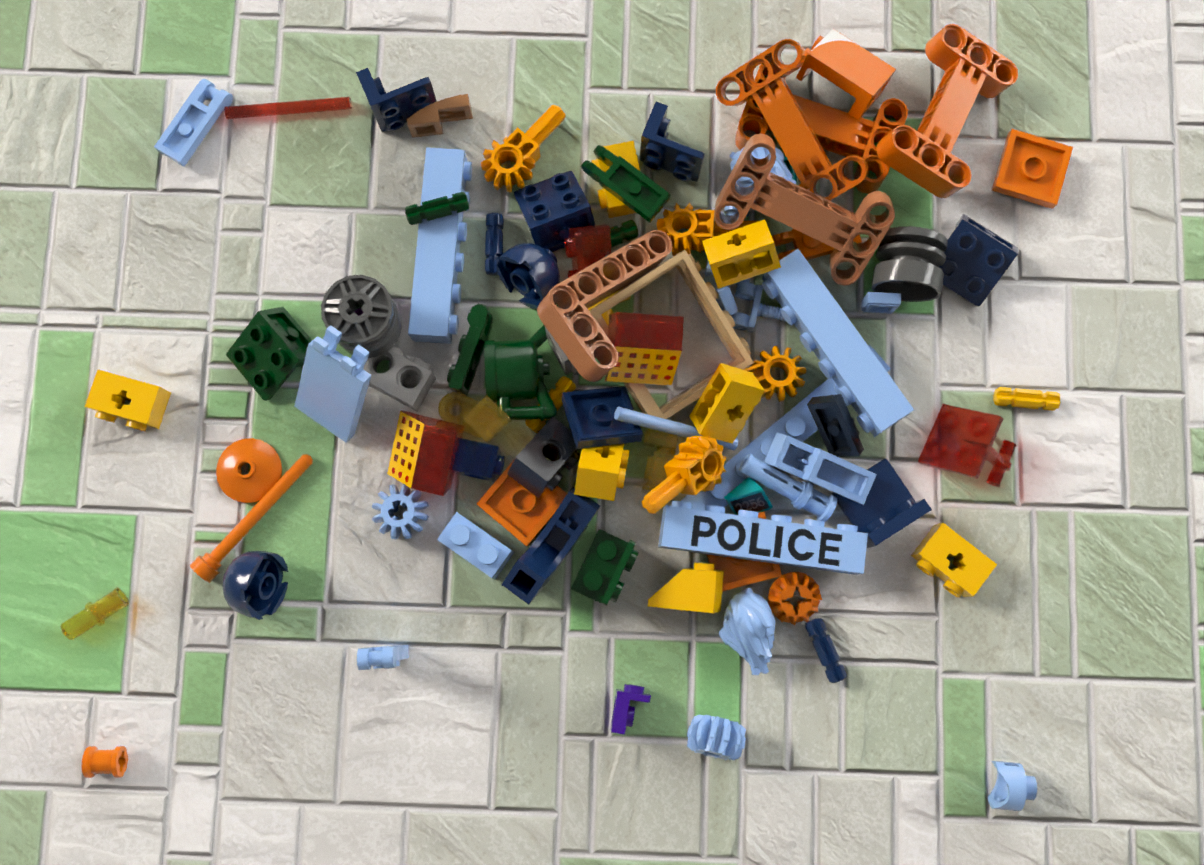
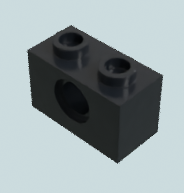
M552 417L516 456L507 475L537 498L546 489L552 492L564 477L561 474L562 470L566 468L570 471L580 459L581 454L577 452L579 449L576 447L571 430Z

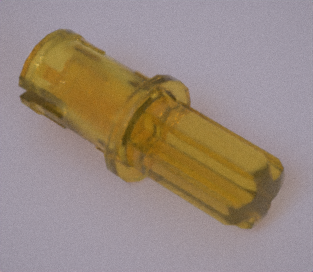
M117 587L96 602H88L85 605V609L61 624L60 627L63 635L69 640H74L94 626H102L105 623V619L129 605L128 598Z

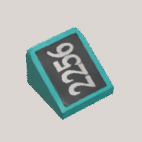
M750 477L746 478L724 497L734 515H738V510L759 513L773 508L764 490Z

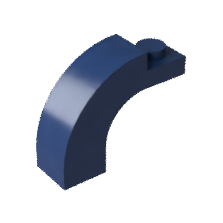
M575 487L569 490L546 527L529 549L517 560L502 583V586L528 605L540 593L566 559L600 508V505L591 498L574 495Z

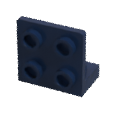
M368 68L356 72L382 132L400 129L414 113L437 102L429 77L422 78L386 93L380 78L373 79Z
M656 101L641 136L639 160L650 169L669 171L679 180L698 182L705 154L667 139L669 135L667 131L671 122L670 119L666 118L668 106Z
M572 171L556 174L549 179L527 185L514 192L515 199L528 225L533 243L544 249L554 252L576 244L579 240L588 236L589 238L594 237L593 234L598 233L591 206Z
M963 214L956 223L955 230L948 238L947 249L944 252L946 261L939 267L944 272L943 285L974 305L980 306L1018 255V247Z
M883 459L867 469L877 475L864 505L832 492V495L837 497V504L851 525L858 526L857 532L868 533L867 548L877 546L932 510L925 499L914 500L887 459Z

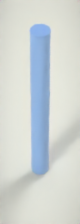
M617 407L615 411V420L684 438L702 436L698 433L696 427L622 407ZM738 438L734 440L733 444L716 439L717 443L722 445L723 448L735 450L738 446Z

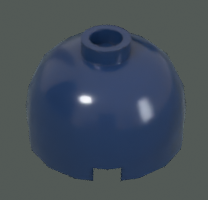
M532 243L517 244L498 258L501 261L496 264V269L503 284L510 293H512L514 288L524 296L519 301L532 309H537L547 293L560 283L557 258L549 249H544Z
M248 551L236 557L223 576V594L228 605L234 611L258 620L263 619L262 616L265 614H274L283 602L288 587V582L282 583L283 571L288 572L284 558L268 551Z

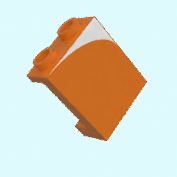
M832 29L825 37L819 36L811 50L809 48L805 50V61L796 79L802 81L813 70L849 93L856 100L848 114L859 120L882 94L896 69L843 34Z

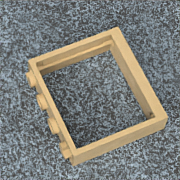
M686 250L674 255L589 310L613 345L621 347L601 314L676 267L733 359L726 365L743 370L754 363L750 357L752 353L747 347L749 344L743 337L739 339L733 329L735 322L727 310L722 311L716 301L719 297L715 288L710 282L705 283L699 273L701 271L699 262H696L691 254L688 255ZM618 352V356L623 357L624 352ZM617 362L614 367H620L621 362ZM628 363L627 368H633V365ZM715 371L660 407H658L644 384L623 383L642 413L668 419L701 397ZM625 373L624 378H631L632 373Z

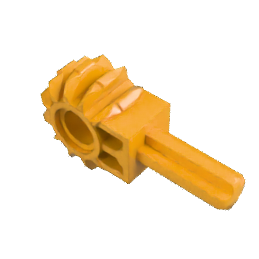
M551 105L526 133L517 127L509 137L506 136L504 138V144L500 145L497 141L493 140V150L484 149L483 152L486 160L481 162V168L486 172L484 174L485 180L487 182L494 181V188L497 191L503 185H506L507 192L511 193L512 185L515 184L522 189L524 187L523 179H532L531 169L535 167V163L541 158L539 146L565 119L566 115L559 106ZM506 161L516 163L508 169L501 167L502 163Z
M677 203L674 206V211L664 209V218L657 219L656 222L657 229L670 237L673 256L686 250L688 255L691 254V250L701 253V251H705L703 240L732 231L722 229L717 225L715 210H701L700 208L693 211V206L690 203L685 209H681ZM743 221V223L738 228L747 226L758 221ZM684 228L689 229L688 231H686V232H684V233H678V232H677V231L680 230V229H684Z
M773 346L771 355L763 350L760 352L762 361L754 360L752 366L743 369L752 372L765 390L761 398L765 397V399L770 400L775 392L777 393L778 401L783 402L785 392L789 396L795 397L797 394L795 387L804 386L805 381L798 376L804 375L806 368L796 367L802 360L800 355L795 356L793 359L789 358L791 348L787 347L783 355H780L778 346ZM773 367L782 368L786 373V379L783 381L774 380L770 375V369Z
M710 436L687 437L684 443L679 444V454L674 455V458L664 465L667 478L644 496V500L641 502L643 508L647 509L650 514H654L679 493L697 495L700 491H713L715 485L722 482L721 474L726 472L724 462L727 457L722 455L723 446L719 445L716 439Z

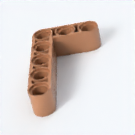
M652 230L555 285L539 303L537 313L540 320L584 379L591 382L601 380L617 364L619 359L616 347L588 308L656 268L672 250V241L666 233L660 230Z

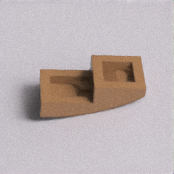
M468 94L445 98L414 113L407 119V125L412 138L443 134L442 122L473 119Z

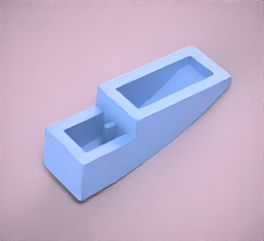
M778 432L764 463L863 505L877 475L826 451Z

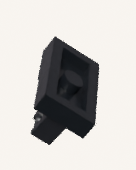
M842 395L812 397L807 406L828 452L837 457L860 456L864 450L859 438L860 431L857 429L854 418H851Z

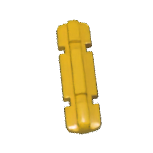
M562 376L555 384V390L551 389L549 391L557 411L563 405V392H573L576 388L575 383L566 376ZM541 419L526 420L525 424L533 432L538 433L546 424L545 421L550 419H544V421H541Z
M998 387L993 395L994 404L997 406L1011 404L1012 407L1030 409L1042 407L1043 410L1051 411L1058 409L1060 406V394L1058 392L1046 391V393H1043L1040 390L1018 388L1011 390V388Z

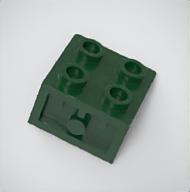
M284 307L272 308L256 313L226 355L260 397L267 401L275 395L296 367L304 365L307 347L312 339Z
M599 529L571 590L605 606L608 605L610 600L616 603L625 584L620 582L619 579L624 570L631 571L639 552L633 550L636 542L632 540L626 542Z

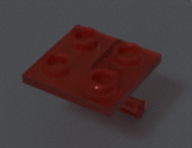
M942 404L918 462L929 467L978 479L987 460L993 467L986 482L989 485L1000 487L1005 471H1009L1012 466L1010 459L1017 445L1011 441L1003 440L999 453L992 447L1003 422L1001 416Z

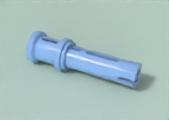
M750 453L746 455L739 467L741 474L749 476L767 488L790 499L794 508L797 510L802 508L817 516V520L826 522L836 508L837 497L833 495L826 496L814 489L813 484L803 481L800 483Z

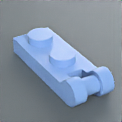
M207 79L200 80L155 144V149L185 167L218 117L230 107L233 95L223 89L217 90L215 85ZM205 100H212L208 106L203 104Z
M409 645L360 648L357 651L358 670H370L371 666H373V669H389L400 666V660L409 658Z

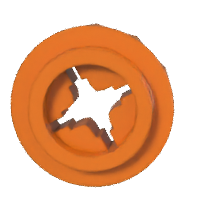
M802 572L783 574L773 582L768 593V604L772 613L781 622L784 621L793 625L802 621L808 622L809 617L818 612L820 600H822L819 585L812 577ZM797 589L798 594L806 599L798 601L794 610L791 602L785 600L792 598Z

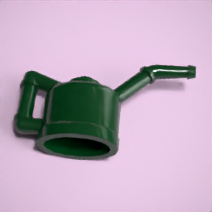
M545 325L529 340H485L487 403L497 402V415L500 420L511 422V420L541 419V421H544V419H551L557 415V408L544 384V375H550L549 362H543V354L538 355V348L547 340ZM536 397L540 403V406H510V400L535 399Z

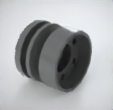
M899 226L889 228L876 251V258L881 263L876 264L874 268L871 289L874 292L901 293V301L924 302L939 298L942 294L944 272L939 267L946 261V255L944 254L948 244L946 236L938 231L921 227Z
M365 275L346 276L336 281L325 293L321 304L322 320L326 328L331 325L342 333L338 344L349 354L352 355L354 348L359 344L370 352L368 358L378 357L388 352L398 341L402 330L401 314L385 286L375 278ZM359 308L364 312L360 316L355 313Z

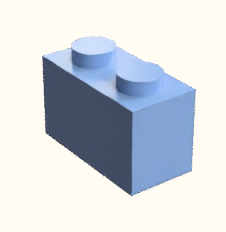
M458 512L455 513L437 539L495 580L515 553Z

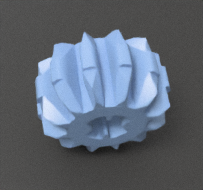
M392 484L389 488L390 496L382 491L378 493V496L384 502L383 504L373 503L372 508L381 511V514L375 515L372 520L375 523L384 522L380 526L379 532L385 534L391 530V539L397 540L401 531L405 539H410L412 536L411 527L417 532L423 530L417 521L418 519L427 521L429 516L425 513H420L419 510L425 509L429 505L427 501H418L422 495V492L418 489L410 494L411 489L403 484L399 493L397 486ZM398 505L408 509V511L403 513V519L394 516V513L398 511Z
M707 714L694 716L688 728L687 746L695 753L703 754L704 756H710L715 759L736 760L741 757L742 750L745 747L746 729L738 722L730 721L729 719Z

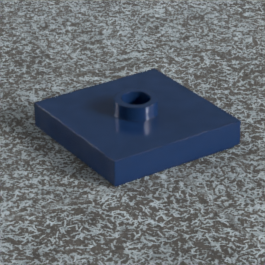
M625 386L563 392L562 403L577 449L642 441L643 433L640 426L615 420L614 418L617 407L634 410Z

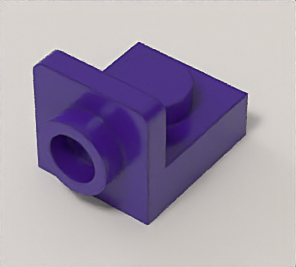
M625 684L624 690L616 689L610 728L611 733L625 735L626 726H633L635 707L629 706L630 700L650 703L651 695L644 693L645 687Z

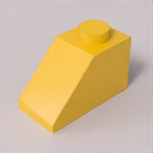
M694 562V568L682 569L648 599L647 607L713 614L720 612L724 571L714 570L713 563Z

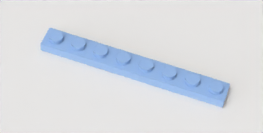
M869 344V348L888 372L891 368ZM832 378L827 379L724 464L726 472L721 474L722 482L721 484H716L713 491H700L697 495H687L681 501L692 503V509L704 511L705 505L726 507L728 504L724 497L749 477L739 472V467L747 454L750 453L764 462L777 432L804 442L818 430L807 404L812 397L837 395L839 387Z

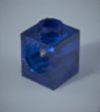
M460 438L452 470L459 475L494 482L496 475H501L503 472L505 456H501L502 451L499 446Z

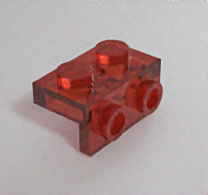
M609 225L569 228L570 238H565V250L567 258L572 259V270H568V278L612 253Z

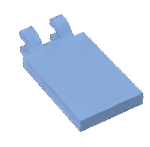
M330 325L326 329L323 339L317 336L308 344L294 407L347 443L355 434L372 376L364 370V365L370 352L359 344L354 348L351 358L336 351L342 333Z

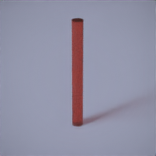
M350 96L226 106L224 112L226 119L348 110L352 109V102Z

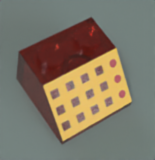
M625 312L609 314L608 338L616 347L619 359L617 364L606 374L605 381L672 385L682 352L684 317Z
M401 410L387 474L411 489L444 496L452 488L465 426Z

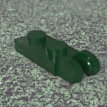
M598 145L593 151L595 156L610 168L604 172L594 163L585 160L581 165L583 171L593 180L599 182L600 186L651 223L670 200L671 195L621 156L617 157L603 146Z
M479 303L473 306L470 310L471 312L468 313L469 330L467 335H462L458 345V352L460 354L457 363L450 367L447 375L448 387L454 394L462 397L468 396L484 352L485 340H488L492 328L491 324L494 320L486 305Z

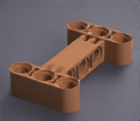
M765 134L752 136L747 141L716 200L715 221L717 225L725 230H734L743 223L747 213L752 208L833 247L834 250L829 258L833 280L843 286L855 283L894 221L895 211L890 197L885 192H871L863 199L856 213L849 211L771 173L770 171L776 160L773 139ZM757 147H764L770 152L763 159L755 158L751 154ZM741 177H749L754 183L749 187L743 188L737 185L736 181ZM882 205L886 207V211L881 215L875 216L870 214V211L875 206ZM725 206H734L738 212L728 216L723 214L721 210ZM859 234L869 236V239L863 243L853 241ZM842 262L853 264L847 270H839L837 268Z

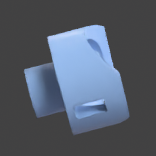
M992 761L997 769L996 784L988 796V802L992 809L1021 811L1026 800H1035L1037 795L1036 779L1034 776L1025 775L1022 764Z

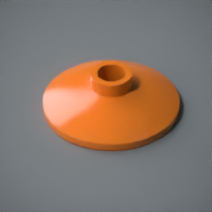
M254 438L238 440L229 445L221 454L216 468L217 481L222 491L231 499L242 503L259 502L281 478V459L277 451L262 440ZM249 463L251 470L248 474L243 475L241 467Z

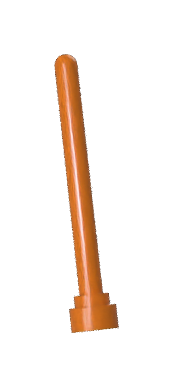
M308 454L302 455L210 554L206 552L203 557L199 555L190 564L191 569L202 579L210 583L220 573L218 571L222 566L220 562L311 466L313 462L312 457Z

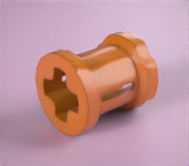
M96 746L87 747L82 758V773L84 777L92 778L96 774H112L115 778L123 777L128 765L126 747L117 746L114 750H98Z

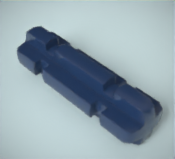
M488 213L486 215L488 230H486L485 255L488 259L485 260V271L487 275L496 276L499 275L496 264L501 261L498 258L503 255L502 229L504 227V219L500 213Z
M815 618L805 623V628L808 635L814 639L812 644L822 666H826L827 670H825L829 682L837 683L847 677V673L843 664L838 662L840 657L830 635H826L825 631L827 628L823 619Z

